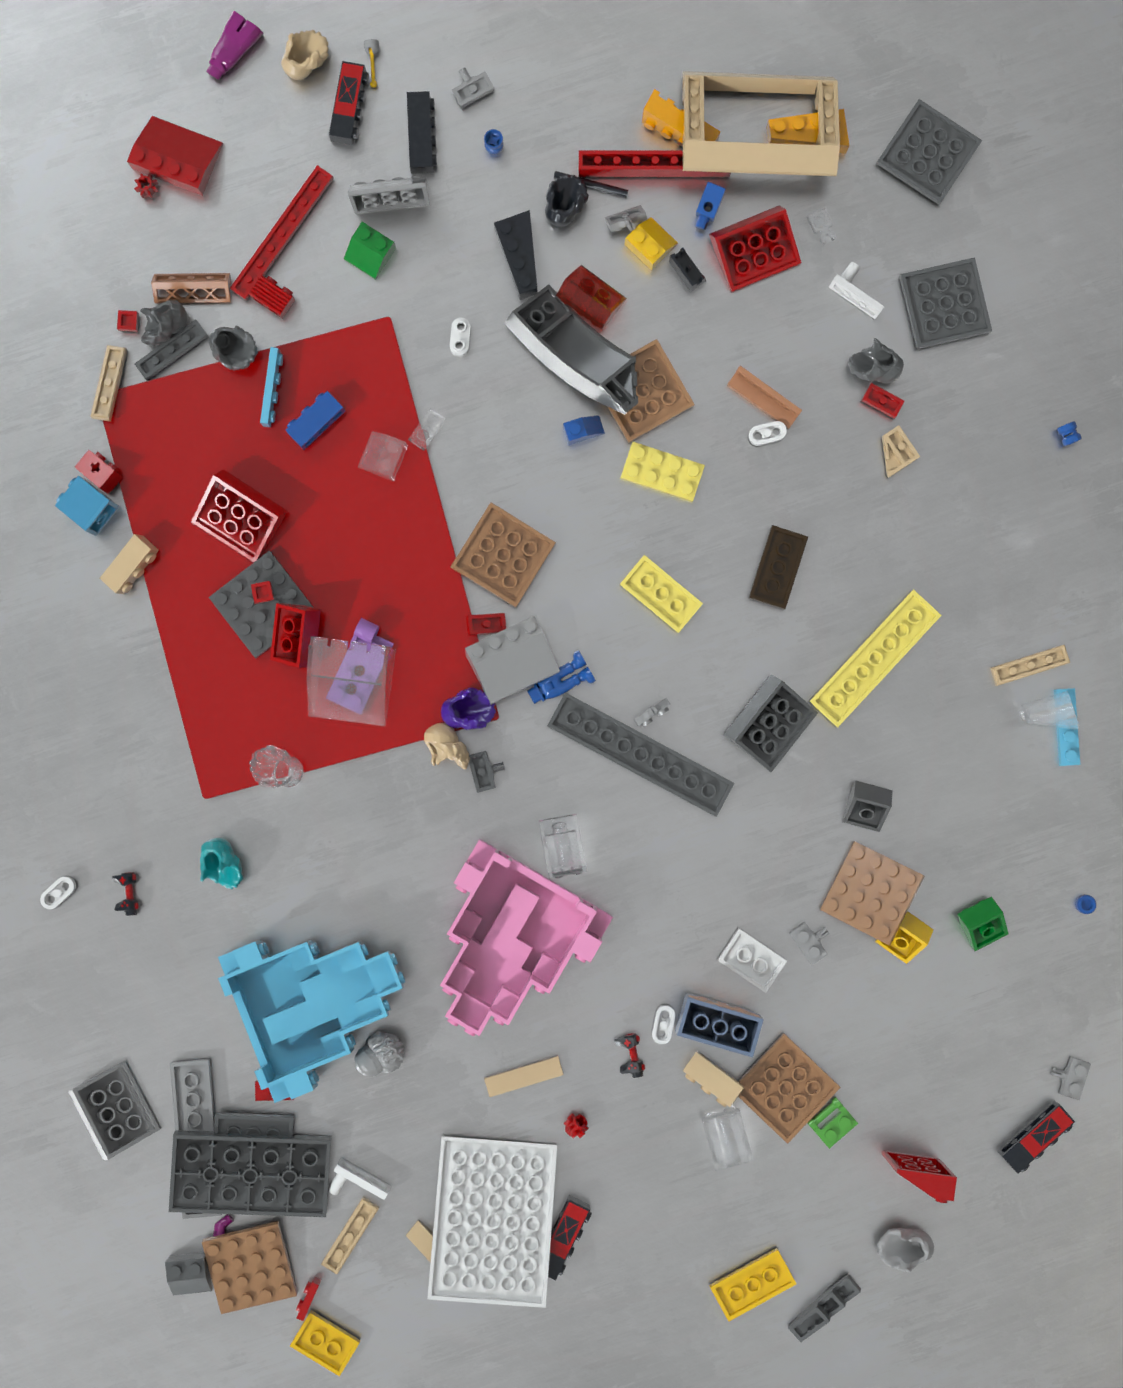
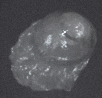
M267 745L266 748L256 750L252 754V760L249 761L251 765L249 769L252 776L263 787L273 789L280 786L293 787L303 777L302 763L296 757L290 756L286 750L273 745Z

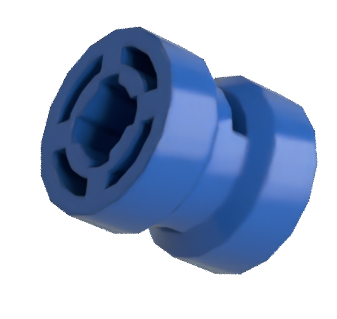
M496 129L487 131L484 135L485 149L490 154L500 153L503 149V136L501 132Z
M1075 421L1057 428L1058 433L1062 435L1064 446L1082 439L1081 434L1076 430L1077 425Z

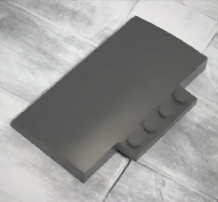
M215 1113L214 1132L175 1130L172 1147L169 1212L326 1217L331 1136L293 1135L294 1116L241 1113Z

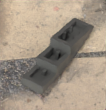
M847 1274L808 1306L788 1326V1329L800 1342L804 1341L829 1323L830 1318L846 1306V1302L861 1292V1288Z

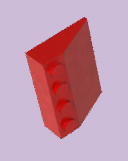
M152 116L133 144L127 163L133 170L146 175L150 173L154 178L203 196L223 142Z
M780 205L709 234L714 252L731 292L802 263L787 211Z
M223 469L213 475L191 522L255 562L260 558L280 527L287 510Z
M882 1151L883 1157L896 1173L934 1198L935 1201L940 1203L954 1201L957 1177L940 1159Z

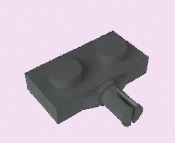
M486 751L469 755V764L477 793L496 788L494 772L505 770L504 767L497 768L503 766V762L492 765Z

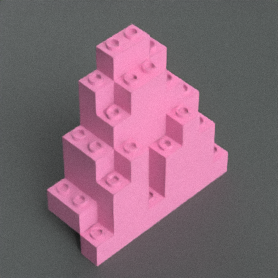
M479 839L454 881V884L457 885L456 889L465 894L468 891L470 895L447 933L450 936L449 940L458 945L460 942L463 943L462 948L440 984L443 987L442 991L451 996L453 994L457 995L445 1015L448 1018L447 1021L454 1026H458V1024L465 1028L464 1031L472 1036H475V1034L480 1036L491 1016L494 1017L493 1020L502 1026L504 1023L509 1025L532 984L538 992L550 994L573 953H575V958L585 963L587 960L591 963L602 944V936L613 916Z

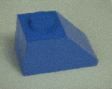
M599 415L581 417L563 423L568 445L605 434Z

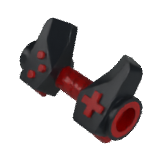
M135 872L112 876L115 883L125 886L126 899L117 903L114 910L124 911L126 916L137 915L139 905L138 901L134 899L133 884L136 883Z
M636 1033L626 1034L614 1040L616 1045L629 1049L631 1062L622 1065L620 1073H630L632 1078L644 1076L643 1072L645 1070L643 1061H639L636 1045L639 1044L640 1038Z

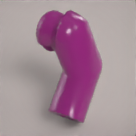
M230 1214L225 1215L215 1223L213 1236L225 1234V1228L234 1221Z

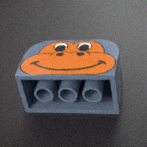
M686 993L675 1032L677 1036L753 1058L764 1019L753 1011L700 995Z

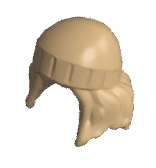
M315 30L300 31V33L295 34L290 33L281 65L285 74L292 79H305L311 74L313 69L321 67L329 56L327 38L322 36L320 32L316 33Z
M437 723L429 727L424 733V742L432 754V765H439L441 761L448 758L451 761L454 760L462 769H467L470 760L466 745L459 741L455 729L445 723Z

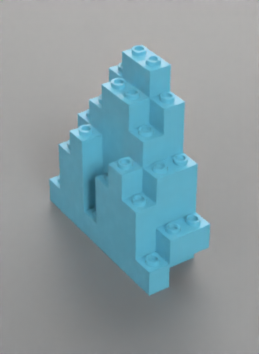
M258 940L218 957L225 974L218 978L225 997L233 995L260 1067L254 1071L261 1090L269 1087L274 1103L288 1097L292 1100L313 1091L318 1086L317 1082L320 1080L316 1070L313 1071L312 1069L348 1055L355 1049L354 1045H356L354 1036L348 1032L389 1015L388 1011L391 1008L388 1000H384L383 996L404 988L403 983L406 982L403 973L398 972L396 968L398 961L394 953L391 954L389 950L367 959V955H369L368 949L365 944H361V941L318 957L320 953L319 947L316 942L313 943L310 940L268 957L269 949L266 942L263 943L262 940Z

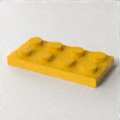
M775 1248L709 1286L729 1322L796 1285V1282L779 1250Z

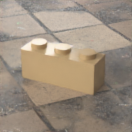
M134 534L99 579L115 593L125 594L131 590L133 582L143 575L144 568L155 560L156 553L159 550L143 535Z
M699 1051L694 1054L683 1070L688 1080L693 1083L697 1081L702 1085L701 1089L708 1095L714 1094L717 1097L716 1101L724 1107L727 1105L731 1107L745 1088V1086Z

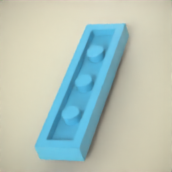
M270 347L260 420L264 427H271V423L275 421L276 412L273 411L274 403L277 404L278 401L276 386L280 384L281 374L278 372L279 366L283 364V354H281L278 348Z
M1075 688L1054 690L1059 766L1081 765Z

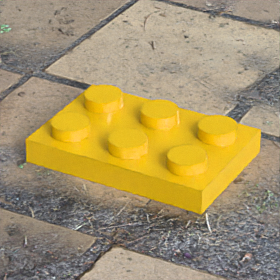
M311 1310L291 1342L290 1347L340 1377L361 1340Z

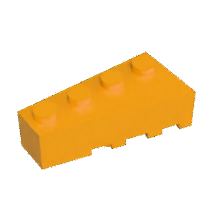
M654 89L643 109L642 123L647 129H655L664 138H672L683 147L684 109H678L674 105L675 102L670 98L664 100L659 96L660 92ZM704 121L705 141H718L721 131Z
M839 109V153L842 154L847 153L850 145L844 109ZM818 112L768 119L766 125L768 143L816 145L819 134Z

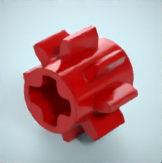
M141 173V177L138 180H134L138 185L134 189L136 192H140L142 198L145 196L153 198L152 195L158 192L155 185L159 183L156 179H153L150 173L148 176H144Z
M572 1113L567 1117L568 1120L564 1122V1125H566L565 1131L572 1138L575 1136L583 1137L589 1129L587 1119L580 1113L576 1117Z

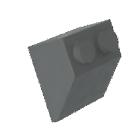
M855 780L849 794L843 822L880 832L892 807L893 790Z
M204 1252L171 1255L166 1260V1278L173 1296L212 1291L211 1275Z

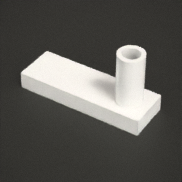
M850 262L841 276L838 274L835 276L829 288L873 319H876L884 306L850 283L860 269L856 263Z
M341 1158L334 1169V1172L337 1174L330 1184L328 1191L333 1195H338L348 1179L385 1200L391 1186Z

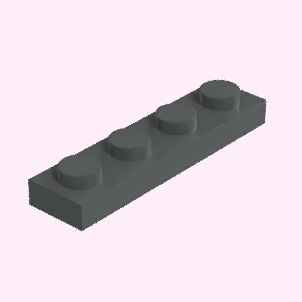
M195 319L183 330L173 335L167 342L162 343L137 361L135 366L143 377L149 380L207 338L208 335Z

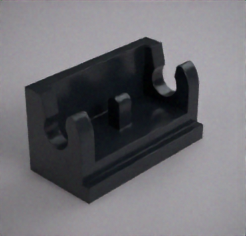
M683 247L677 254L673 253L670 255L669 263L690 292L706 282V278Z

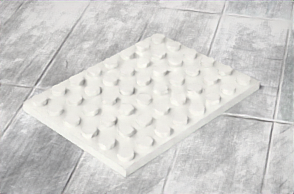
M441 1137L427 1299L546 1308L557 1145Z

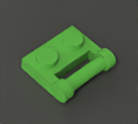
M836 1097L831 1100L832 1102L808 1122V1125L829 1149L858 1124ZM838 1108L840 1110V1112H838L821 1128L817 1126L835 1109Z

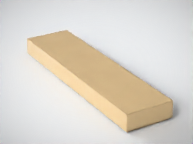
M107 345L90 415L92 419L111 421L127 355V349L124 347Z
M1061 645L991 667L990 669L996 686L1068 664L1070 660L1065 645Z
M557 1055L485 1077L484 1080L489 1097H493L564 1074Z
M365 1197L361 1199L322 1261V1266L335 1274L339 1273L378 1211L379 1206Z

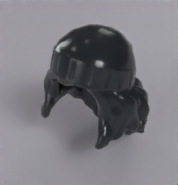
M568 174L556 178L555 181L549 184L546 193L547 205L545 215L551 224L565 227L572 223L577 213L582 211L588 201L589 194L587 193L586 184L581 178H577L575 175L570 177Z

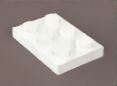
M740 928L737 929L717 959L765 993L787 962L783 957Z

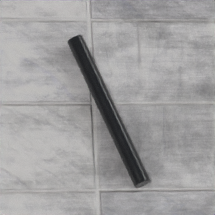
M555 171L554 179L568 174ZM581 178L588 188L627 198V189Z

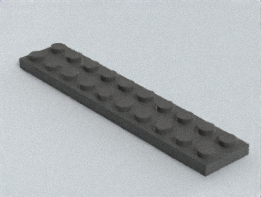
M566 692L547 725L551 729L715 817L720 812L734 785V782Z

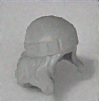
M382 1031L375 1032L366 1039L365 1046L356 1053L354 1058L356 1069L366 1077H373L381 1072L390 1073L399 1069L404 1058L403 1043L399 1042L398 1037L394 1036V1034L383 1033Z
M901 1227L889 1229L877 1243L879 1247L878 1254L881 1255V1259L886 1265H890L891 1268L895 1267L899 1271L911 1272L918 1264L929 1260L934 1253V1243L931 1237L926 1232L917 1229L911 1230Z

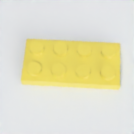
M632 441L620 479L693 502L705 465Z
M645 555L620 583V586L677 633L682 630L703 604Z

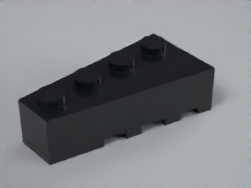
M530 210L494 222V230L520 300L538 293Z

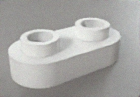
M465 318L455 319L451 327L450 350L457 357L465 356L469 351L471 326ZM460 324L465 326L462 330H459L457 327ZM462 343L463 346L462 348L458 349L456 348V344Z
M780 421L758 425L750 430L748 438L751 444L755 446L777 442L785 437L787 428ZM778 429L779 435H775L773 430ZM757 433L761 435V439L757 440L754 436Z
M65 876L55 881L41 895L40 902L42 906L46 909L57 908L75 891L76 883L74 879ZM65 882L69 884L68 889L64 888ZM51 895L55 898L54 902H51L49 899Z
M662 1005L656 1010L652 1037L658 1044L668 1043L672 1036L675 1012L669 1005ZM664 1011L669 1013L666 1018L662 1017ZM660 1030L665 1031V1035L662 1037L658 1035Z

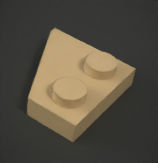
M899 425L882 436L888 478L920 457Z

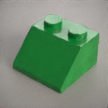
M361 222L351 237L343 259L376 280L396 250L394 241L366 223Z
M992 896L957 914L960 925L974 951L1009 934L1004 913Z

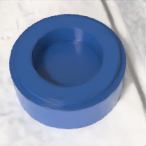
M1080 895L1075 902L1076 909L1080 913L1091 914L1096 909V900L1090 895Z

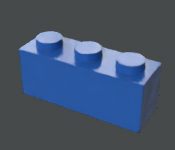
M328 391L320 393L315 398L316 402L311 407H305L301 412L302 415L297 420H291L287 425L288 428L285 431L303 450L345 412V409Z

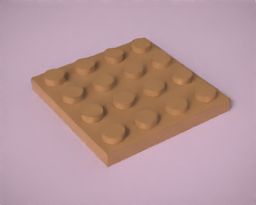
M657 339L630 354L633 357L636 355L635 372H637L636 396H638V404L625 415L608 407L628 443L695 405Z
M490 502L450 568L516 608L556 542Z
M854 841L820 910L890 946L925 876Z
M785 1033L738 1080L739 1083L745 1086L739 1098L787 1144L841 1088Z
M279 1221L202 1240L203 1250L221 1314L297 1296L298 1292Z

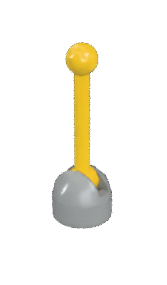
M367 39L364 41V49L370 55V86L375 88L377 81L375 80L374 55L379 51V41Z

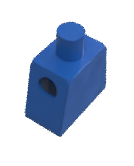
M711 182L707 183L696 210L698 220L695 227L706 230L709 221L714 222L725 195V188ZM705 207H710L711 211L707 212L704 209Z

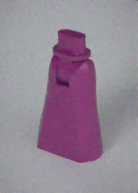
M232 11L221 37L212 51L211 60L208 62L210 66L206 72L219 80L222 74L225 75L226 71H229L264 34L262 30L236 11Z

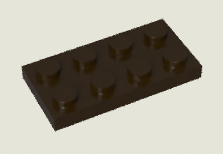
M774 525L771 526L748 597L749 599L783 610L786 609L808 536Z

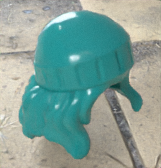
M212 838L203 843L200 854V881L203 882L206 878H209L215 883L225 886L227 889L237 888L244 877L242 875L240 859L234 855L230 842L223 838Z

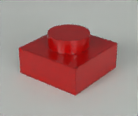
M118 310L117 330L138 332L139 313L137 311Z
M271 581L251 584L254 604L275 600Z

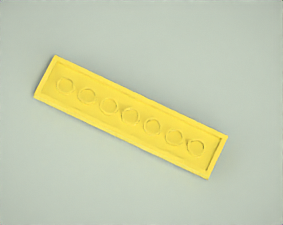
M913 589L809 702L838 728L942 615Z

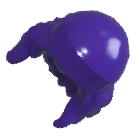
M468 688L457 693L455 697L445 700L441 707V717L444 723L452 728L462 727L466 730L481 729L486 727L487 723L494 718L496 713L495 703L491 705L485 692H482L481 689Z

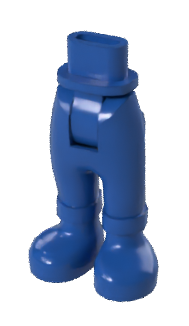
M579 650L573 653L571 663L567 662L559 667V673L534 684V687L527 690L534 704L541 700L544 702L545 699L558 697L576 685L581 684V681H587L590 684L596 681L589 667L563 681L561 680L568 674L587 665Z

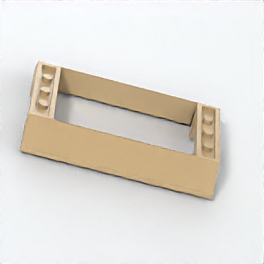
M682 72V106H684L683 171L837 176L840 133L838 81L834 77ZM704 90L815 94L816 91L815 111H818L819 126L816 145L705 141Z

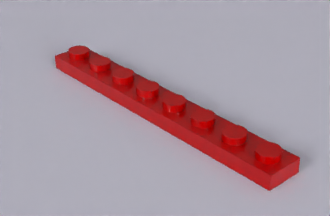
M318 165L315 167L231 285L230 290L245 301L248 300L250 297L249 292L261 275L265 276L334 179L333 175Z

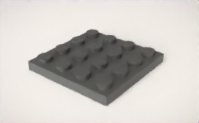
M918 99L876 164L940 205L982 140Z
M975 257L900 274L899 277L916 349L992 332Z
M268 551L209 597L256 659L272 646L276 603L313 607L271 551ZM271 581L275 600L254 604L251 584Z

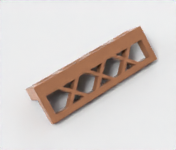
M230 273L154 274L151 281L154 303H163L167 300H177L180 303L231 302ZM218 288H225L226 296H218L214 291ZM157 289H164L170 294L167 297H159ZM178 289H184L189 294L186 297H180L175 292ZM203 289L208 294L205 297H200L195 291Z
M742 366L738 367L736 373L727 384L729 388L772 419L784 423L787 429L791 427L802 411Z

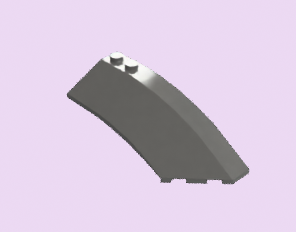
M549 284L511 312L505 325L530 352L565 382L589 398L624 415L638 404V396H636L637 372H635L636 355L634 357L598 333Z

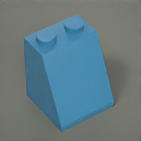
M78 475L77 478H73L70 481L67 491L59 495L55 506L83 530L96 536L118 509L119 505Z

